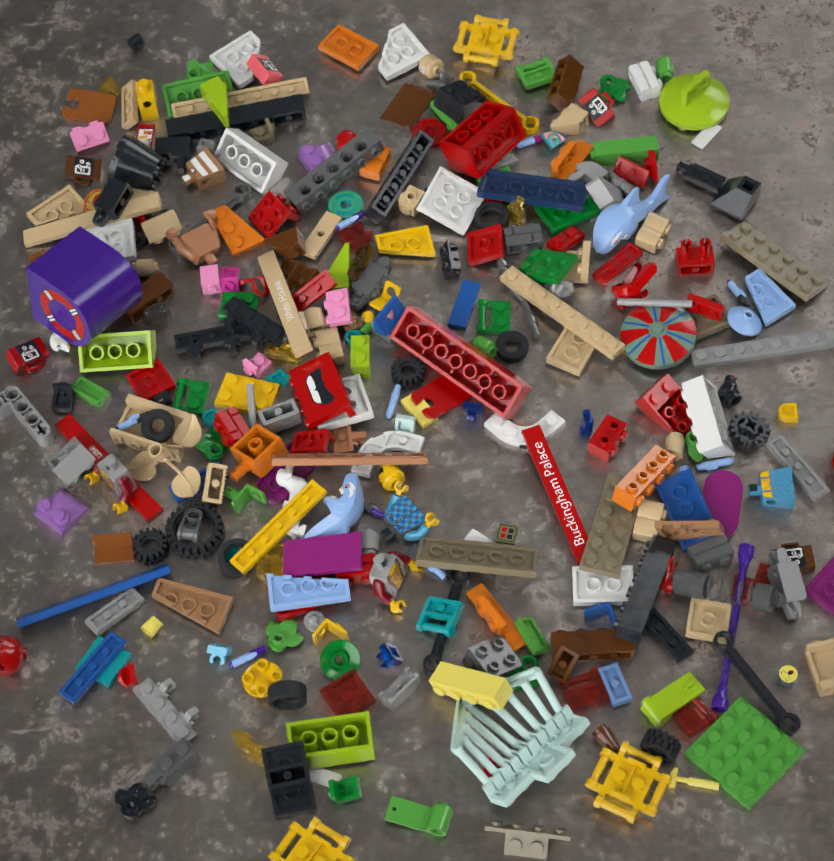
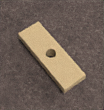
M326 211L305 241L306 254L303 255L316 260L335 233L336 225L342 222V217Z

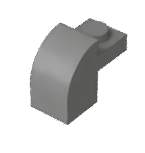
M586 161L577 164L576 173H572L567 180L589 183L600 176L608 181L609 173L601 165Z

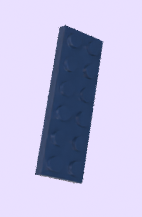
M489 169L482 176L477 189V197L583 212L589 192L585 186L587 182Z

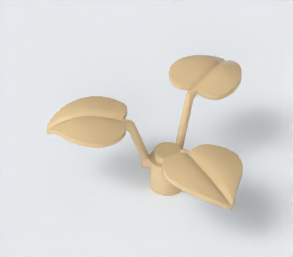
M191 414L175 429L173 442L178 445H168L166 443L161 445L156 442L149 447L148 451H142L125 466L132 478L141 482L149 481L156 475L157 469L155 465L158 462H166L179 474L172 481L171 488L173 493L181 498L196 495L201 486L199 471L194 467L188 466L181 472L168 460L170 452L167 449L182 448L183 445L191 448L200 441L202 428L196 415Z

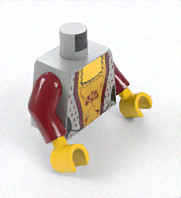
M113 454L103 456L97 461L93 471L84 476V479L90 478L91 482L89 485L98 482L101 476L120 497L121 501L113 504V511L118 510L117 515L123 514L128 511L126 503L129 502L132 492L137 489V485L127 468Z
M388 551L387 553H379L373 558L374 564L369 573L373 594L386 605L390 604V609L393 613H401L403 611L400 608L406 607V603L403 600L395 602L394 599L408 570L407 566L409 565L410 570L414 572L422 570L415 566L416 560H411V557L401 552Z

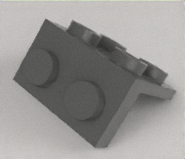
M501 635L468 647L462 660L465 668L496 676H503L519 669L522 665L521 660Z

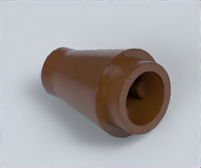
M604 723L592 733L595 737L594 740L602 747L610 749L613 753H617L620 750L621 745L610 726L607 727Z

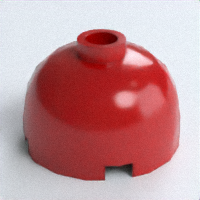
M1 635L0 676L12 675L22 667L23 660L27 659L26 648H22L21 642L17 638Z

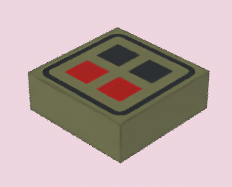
M500 523L495 543L515 545L519 527Z

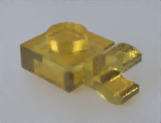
M517 195L516 202L511 201L507 206L509 218L522 226L526 222V211L522 207L524 198Z

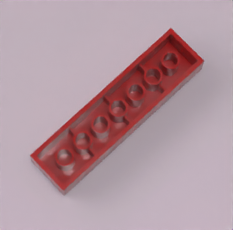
M407 306L390 336L395 342L504 419H514L533 387L417 306Z

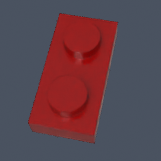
M619 156L613 172L644 188L647 185L652 170L623 156Z
M570 226L547 241L546 248L551 251L566 252L583 241L585 233Z
M689 293L687 300H693V307L686 309L706 316L711 320L721 322L724 316V305Z

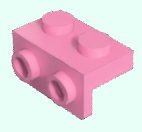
M93 121L87 127L82 128V126H78L70 132L77 153L110 142L103 121Z
M343 288L325 292L324 307L328 313L325 316L327 326L336 327L352 323L348 289Z

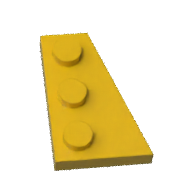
M428 225L375 235L379 254L435 257Z

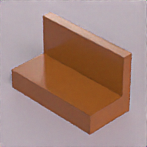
M132 533L92 535V544L95 549V565L134 562V552L132 549V540L134 538Z

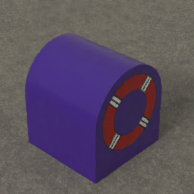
M80 226L26 267L33 319L76 346L87 345L140 302L142 298L140 280L130 263L113 247Z

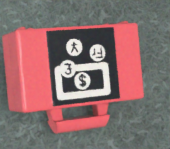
M252 53L246 65L262 85L281 82L283 75L267 56Z

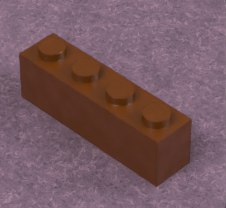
M598 628L596 630L578 629L576 631L557 630L551 632L552 661L569 632L588 642L577 662L634 660L635 645L615 637L617 629Z

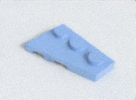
M760 268L745 277L747 288L766 327L795 309L796 304Z

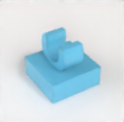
M217 643L208 644L207 653L212 654L209 659L210 663H214L215 657L219 656L221 658L220 665H224L227 661L226 656L231 655L233 647Z

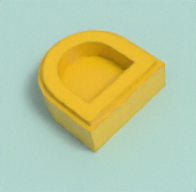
M797 403L782 404L778 409V418L785 423H798Z

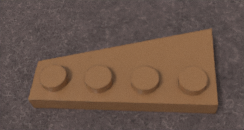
M158 578L151 594L153 599L219 635L222 632L234 601L231 596L163 578Z

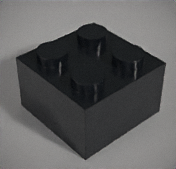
M460 79L438 88L433 106L459 124L485 102L486 97L478 90L469 86L467 82Z

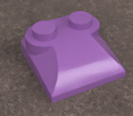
M328 141L316 146L304 145L300 149V153L297 154L307 172L310 173L336 151Z
M60 488L49 498L42 499L37 503L34 515L61 536H64L84 516L89 507L63 488Z

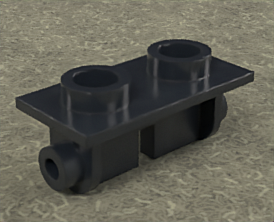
M446 240L439 252L440 257H442V271L444 272L445 280L448 279L449 275L459 277L462 273L461 264L458 261L460 259L458 247L455 244L449 245V240Z

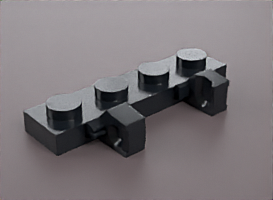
M234 296L222 307V312L227 315L223 322L224 328L231 332L232 327L242 324L253 331L257 337L252 339L251 342L252 346L257 350L269 342L279 348L288 339L284 327Z
M238 324L236 327L231 328V332L226 330L225 326L174 335L177 354L187 352L188 355H192L194 364L202 363L200 352H203L204 349L224 345V347H229L231 357L238 356L237 346L241 345L242 341L250 340L249 329L242 324Z

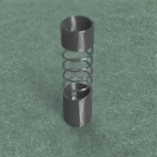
M678 569L673 577L672 591L677 595L704 600L709 597L711 601L718 598L721 603L729 600L731 605L739 602L741 607L749 603L752 609L772 612L776 605V586L757 583L754 587L753 582H751L748 588V601L745 605H742L740 597L743 591V580L739 582L738 598L735 603H732L730 601L733 588L732 578L728 583V596L725 601H721L722 576L718 581V595L715 599H711L709 594L713 585V575Z

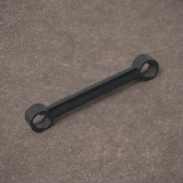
M450 571L451 588L447 599L459 601L462 589L470 583L469 572ZM457 573H462L466 579L458 582L454 580L453 576ZM441 620L439 625L446 626L447 621ZM442 633L436 634L431 654L427 655L423 660V670L428 677H431L434 671L428 670L426 665L431 661H435L438 665L441 661L443 662L442 656L448 637Z
M727 631L716 633L711 642L712 649L717 654L727 657L778 720L777 727L789 737L795 735L801 726L799 717L794 713H787L734 648L733 636ZM719 637L729 641L728 648L718 646ZM786 718L794 721L796 725L794 727L795 730L789 731L784 728V720Z

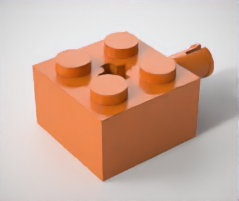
M256 423L230 448L238 465L228 475L235 482H238L248 471L263 478L274 467L271 464V454H288L289 452L279 436Z

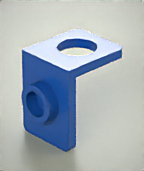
M610 602L595 604L584 610L585 621L608 615L611 625L614 627L616 616Z

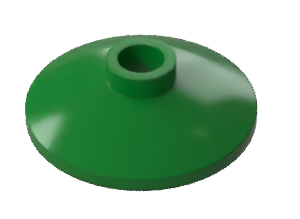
M334 640L328 643L320 655L322 671L333 680L342 681L349 679L357 672L360 665V654L357 648L346 640ZM337 656L342 657V661L340 663H336L335 658Z

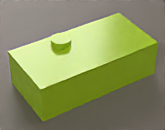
M369 711L286 723L288 743L303 740L309 769L376 760Z

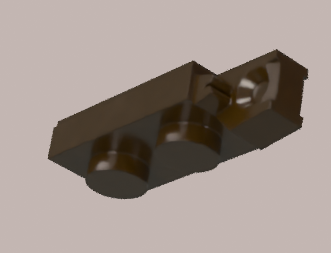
M370 244L364 248L360 247L355 252L356 256L351 262V267L347 273L354 282L360 279L362 272L367 269L374 251Z

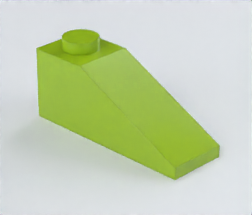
M216 76L200 84L202 97L223 125L229 128V100L227 94L229 88L225 81Z
M345 243L329 271L338 284L331 291L347 288L350 298L351 277L347 273L351 267V252L349 243Z

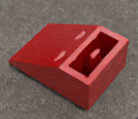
M668 373L658 378L634 402L646 417L668 433L679 432L685 437L691 431L693 423L686 412L688 406L681 395L682 389Z

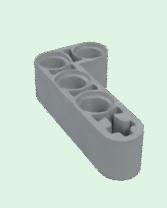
M10 386L1 391L0 420L14 413L41 447L51 446L54 442V436L50 426L21 390L16 386Z

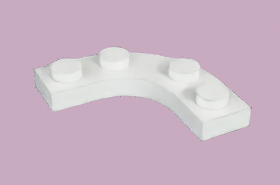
M551 410L537 423L524 427L518 426L495 413L484 423V427L503 442L519 447V445H526L521 430L540 424L547 441L566 425V421Z
M386 431L382 435L375 438L372 437L366 441L358 453L421 452L425 443V437L404 431ZM353 465L351 473H357L359 476L370 478L375 465Z

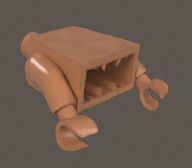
M215 210L204 211L203 215L208 222L181 235L179 238L174 227L166 231V237L172 240L177 252L194 264L199 265L205 261L208 265L219 263L216 255L221 243L216 222H214V218H216Z

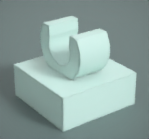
M397 414L395 418V431L415 434L416 417Z

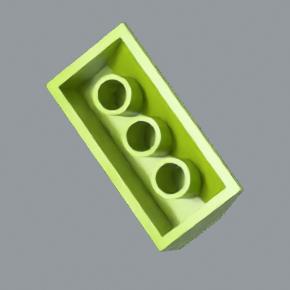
M155 330L99 334L87 345L78 346L80 373L154 368L157 350Z

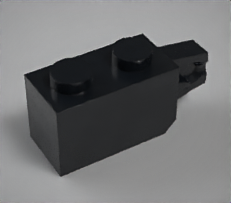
M113 178L108 180L93 206L96 210L92 220L94 225L104 227L109 219L115 221L120 218L134 194L128 182Z

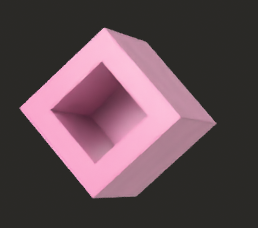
M218 264L200 266L203 294L221 293Z

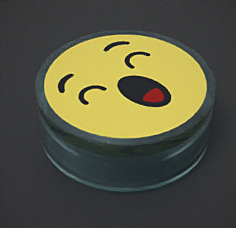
M786 664L779 668L777 678L782 685L793 686L797 683L799 672L795 666Z

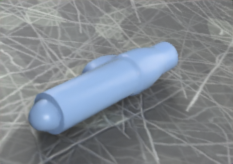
M399 384L395 385L386 412L388 419L393 417L400 397L401 385Z
M728 457L697 464L696 470L715 471L718 470V467L731 465L734 459Z

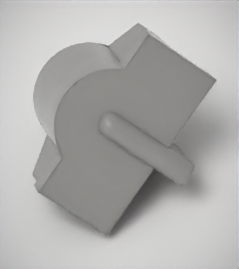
M564 279L559 285L549 283L544 285L545 289L561 300L567 299L574 292L573 283Z

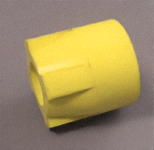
M153 616L141 626V629L146 635L153 638L163 624Z

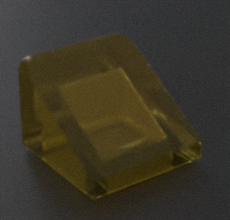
M112 75L98 87V91L114 96L120 94L119 87Z

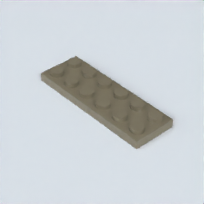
M745 221L724 233L721 237L722 242L805 302L826 289L830 283L822 275L815 272L808 265L801 262L794 255L787 252Z
M610 472L608 474L579 570L614 579L619 578L639 509L637 506L631 512L612 501L615 486L625 477L623 475Z
M423 536L420 537L415 566L536 578L539 548Z

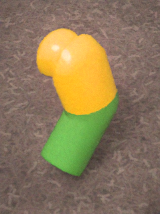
M371 311L362 313V318L365 321V325L359 330L362 335H368L372 331L371 322L374 320L375 315Z

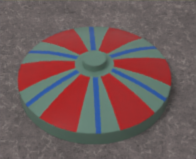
M638 306L627 315L622 324L621 342L625 344V354L634 363L648 369H667L680 364L691 354L696 344V326L689 313L681 307Z

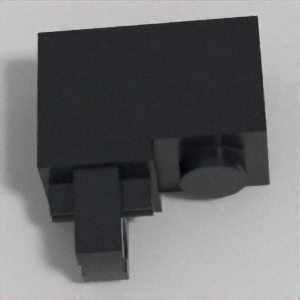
M190 136L155 138L154 151L167 158L166 165L177 167L178 175H185V164L192 159L193 146Z

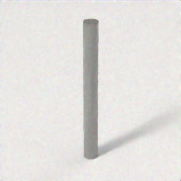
M618 298L617 305L692 308L693 300Z

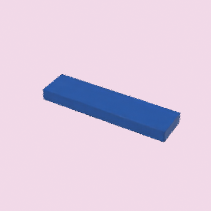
M111 631L60 689L59 695L73 705H76L128 645L127 641Z

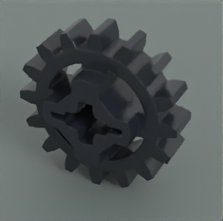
M742 411L741 415L736 413L735 417L731 418L728 426V431H730L728 436L734 437L732 442H739V447L745 445L748 450L752 446L756 450L758 445L763 447L764 443L768 442L771 433L769 429L770 424L765 423V417L760 419L759 413L753 415L752 411L749 414Z

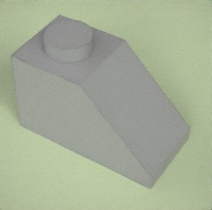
M600 176L585 185L602 211L608 206L621 203L624 200L622 190Z

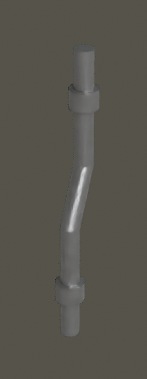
M504 257L497 259L498 270L503 274L509 269L508 262ZM506 286L522 303L527 317L526 322L528 327L531 328L533 337L539 338L541 334L537 326L538 320L532 312L529 301Z

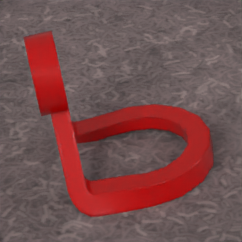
M264 275L239 281V286L251 282L253 290L261 298L269 294V288ZM260 278L264 286L263 294L258 291L254 281Z

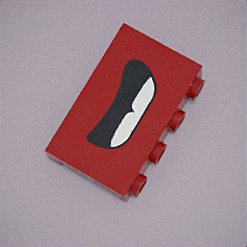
M329 352L288 371L291 377L288 381L292 389L296 390L293 394L297 402L301 403L298 407L301 414L306 416L303 420L308 430H317L316 426L345 412L349 418L356 416L337 365Z

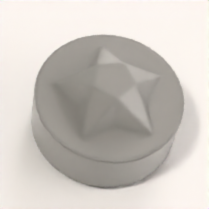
M311 611L304 617L305 627L310 632H315L324 621L323 615L318 611Z

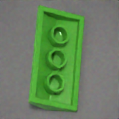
M221 71L161 85L169 118H174L171 104L203 98L200 84L216 76L228 85L229 90L227 93L233 92L229 71Z

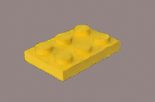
M226 372L214 404L215 407L226 410L235 406L238 412L248 414L246 385L254 384L256 416H258L257 411L275 404L280 384Z

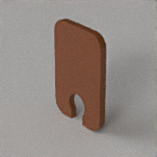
M74 88L68 92L66 100L79 101V106L75 109L63 106L62 116L66 120L83 123L103 121L104 126H106L112 120L117 99L112 94Z

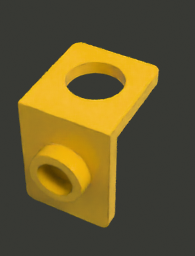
M387 280L382 296L371 301L369 305L381 311L392 298L388 293V288L392 287L398 298L402 288Z
M327 618L312 634L313 643L316 645L328 631L342 640L349 641L348 632L345 631L344 627L338 622L333 623Z

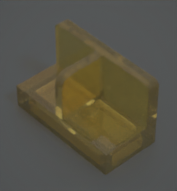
M284 544L275 545L257 562L256 576L264 584L267 583L266 573L274 574V576H283Z

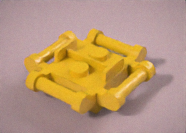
M475 14L474 24H470L467 21L460 22V31L457 42L454 43L453 51L464 54V63H469L470 61L498 67L501 59H513V49L520 30L517 28L508 29L509 18L496 19L481 17L480 14ZM466 32H471L467 46L463 45ZM509 38L507 49L503 51L506 39Z
M625 740L618 754L613 753L608 748H602L600 752L601 757L591 777L585 783L587 788L599 793L593 806L598 809H606L626 818L627 822L632 824L640 812L655 817L658 812L657 806L663 793L672 781L671 776L658 772L663 757L659 755L654 756L635 748ZM628 753V754H630V755H632V756H635V757H637V758H639V759H641V760H644V761H646V762H648V763L653 764V766H652V768L650 769V768L647 767L646 764H644V763H642V762H640V761H637V760H635V759H633V758H631V757L625 758V756H626V754ZM609 760L614 763L604 784H599L598 780ZM654 781L659 782L650 803L644 804Z
M317 817L312 819L307 830L293 821L289 826L290 830L275 851H271L268 855L271 861H355L351 856L344 854L351 842V838L337 833L321 823L322 820ZM316 830L339 843L338 847L334 848L329 842L314 834ZM296 834L301 836L287 858H282V854Z

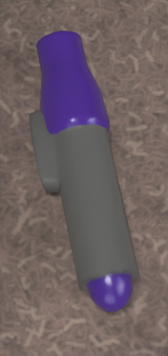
M364 502V511L384 519L385 512L379 509V506L371 502L369 504Z

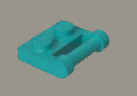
M428 596L417 621L416 629L421 632L432 631L442 633L447 637H454L456 625L465 605L460 601ZM431 618L447 621V624L444 626L428 623V620Z

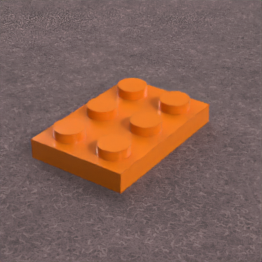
M338 24L318 45V49L360 71L379 51V45Z

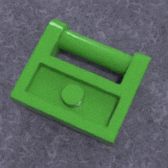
M548 56L523 66H515L516 75L519 76L526 91L551 83L555 72Z

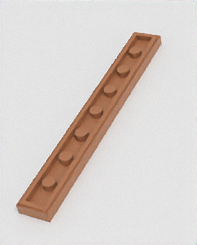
M425 452L271 454L272 466L428 464V457Z

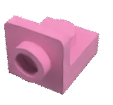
M260 352L250 360L246 358L242 360L244 372L256 379H259L273 366V362Z

